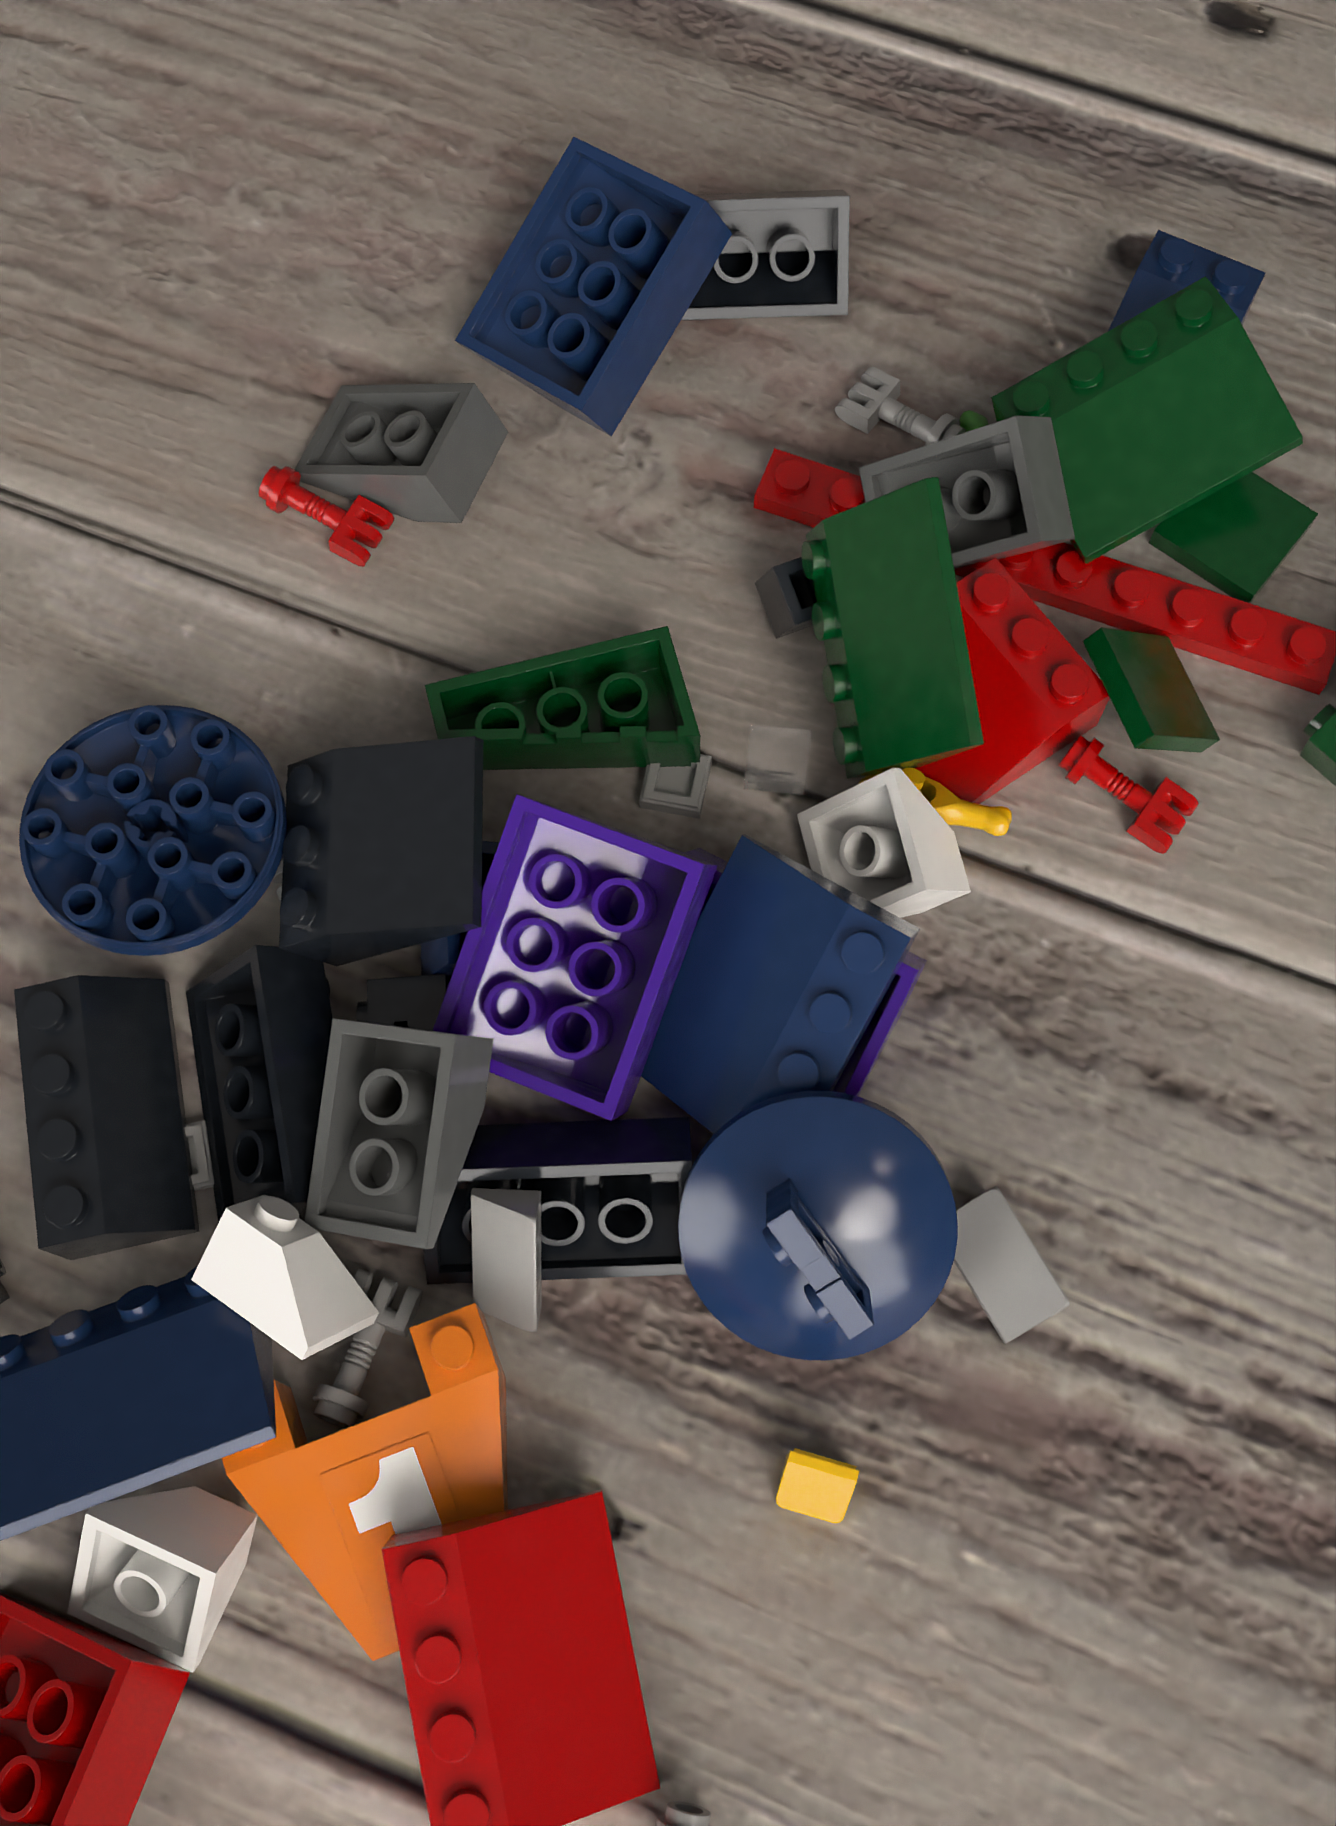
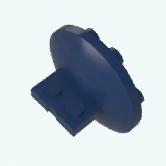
M146 705L124 710L92 723L71 737L47 759L33 782L22 811L19 833L21 861L29 885L41 905L61 926L74 936L97 948L114 953L137 956L164 955L198 946L217 937L236 924L256 905L270 885L280 864L283 854V843L287 832V813L279 781L269 761L260 748L240 729L220 717L198 709L174 705Z
M801 1091L772 1097L747 1108L725 1123L709 1139L698 1154L686 1179L681 1197L678 1231L681 1257L694 1290L712 1315L728 1330L746 1342L773 1354L794 1359L828 1361L849 1358L880 1348L905 1333L925 1315L941 1293L951 1272L958 1239V1220L951 1186L940 1160L922 1135L908 1122L887 1108L862 1097L832 1091Z

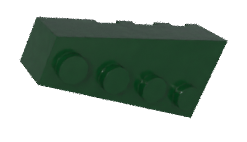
M668 626L425 685L437 738L447 739L476 736L484 740L483 770L647 767V765L653 763H660V767L691 766V763L700 762L701 735Z

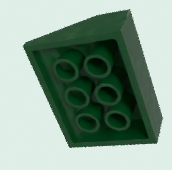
M1206 276L991 397L996 422L1014 416L1051 417L1075 539L1069 541L1085 564L1303 444L1301 432L1238 316Z
M939 478L922 479L822 520L806 534L807 541L803 542L801 556L804 573L808 579H813L817 603L813 605L812 624L816 638L819 641H824L828 665H825L823 668V689L828 702L835 705L838 727L833 732V747L838 763L845 765L847 779L876 775L891 768H901V770L907 767L919 768L983 745L984 741Z

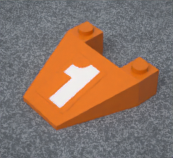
M476 1303L409 1328L431 1396L308 1443L291 1387L274 1380L276 1438L222 1458L228 1478L372 1661L399 1651L381 1550L390 1537L400 1533L508 1510L506 1377L484 1313Z

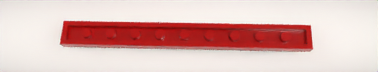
M774 448L755 492L753 508L814 528L822 520L861 505L866 501L860 476ZM1064 542L997 559L1033 601L1121 630L1167 636L1175 648L1320 695L1327 685L1336 656V631L1104 555L1085 564L1074 546ZM987 562L954 569L955 575L966 577Z

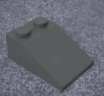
M475 383L342 385L295 470L299 471L301 475L300 482L352 500L361 495L385 508L390 513L416 522L462 523L508 431Z
M1014 416L859 467L866 502L925 478H939L954 569L988 562L995 557L996 559L1010 557L1075 539L1051 417Z
M333 1018L305 1223L318 1230L422 1249H433L485 1107L494 1039Z

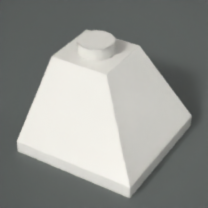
M891 768L797 814L811 870L899 918L925 912L971 892L954 831L901 768Z
M262 1195L225 1209L191 1279L301 1360L374 1324L379 1314V1311L320 1232L301 1220L294 1206L273 1196Z
M196 1486L111 1500L90 1507L85 1513L67 1614L193 1673L201 1662L245 1568L258 1515Z

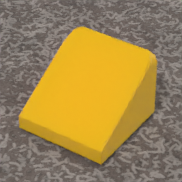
M794 1448L786 1455L775 1498L776 1504L781 1508L824 1521L840 1523L846 1514L857 1483L859 1470H856L857 1466Z

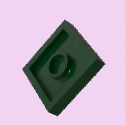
M1251 472L1159 523L1148 543L1230 597L1251 603L1311 527L1318 513Z
M1101 627L1083 640L1085 648L1135 749L1201 753L1220 740L1169 637Z

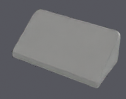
M997 1186L987 1190L956 1210L958 1239L954 1262L1004 1344L1070 1305L1068 1298Z
M472 1188L473 1303H476L482 1312L522 1330L537 1332L542 1305L541 1191Z

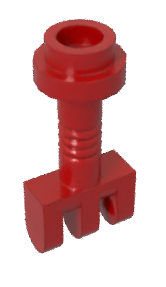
M277 466L271 467L265 474L259 487V497L266 500L267 508L279 514L284 512L289 506L302 514H307L308 517H312V519L317 520L319 523L322 522L323 525L334 530L328 540L330 551L355 565L364 567L371 555L366 548L354 542V539L370 548H377L383 536L376 528L367 524L366 521L382 530H389L395 520L394 516L385 508L361 495L357 496L349 510L346 511L300 486L301 475L299 471L289 466H285L282 469Z
M1080 735L1058 764V766L1067 771L1065 778L1075 785L1082 776H1085L1100 788L1106 789L1108 793L1112 792V796H1117L1118 800H1122L1123 804L1138 813L1126 832L1153 851L1161 854L1166 853L1173 843V839L1168 833L1173 835L1180 833L1186 824L1182 815L1191 816L1199 804L1198 800L1167 777L1151 793L1139 783H1134V780L1129 779L1127 775L1124 776L1123 772H1119L1116 767L1098 755L1104 747V743L1095 737L1088 741Z

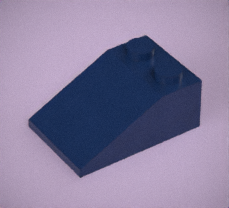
M1158 230L1128 287L1108 331L1205 276L1238 316L1243 325L1266 272Z

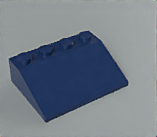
M573 137L455 341L565 411L612 437L733 233L706 200Z
M743 834L697 921L641 1077L713 1134L740 1112L769 1098L801 1091L833 1092L920 928Z
M198 1266L189 1271L184 1277L157 1287L153 1285L139 1286L125 1293L118 1301L94 1310L79 1309L68 1312L57 1318L50 1326L22 1336L9 1334L0 1337V1541L276 1438L272 1338L191 1279Z

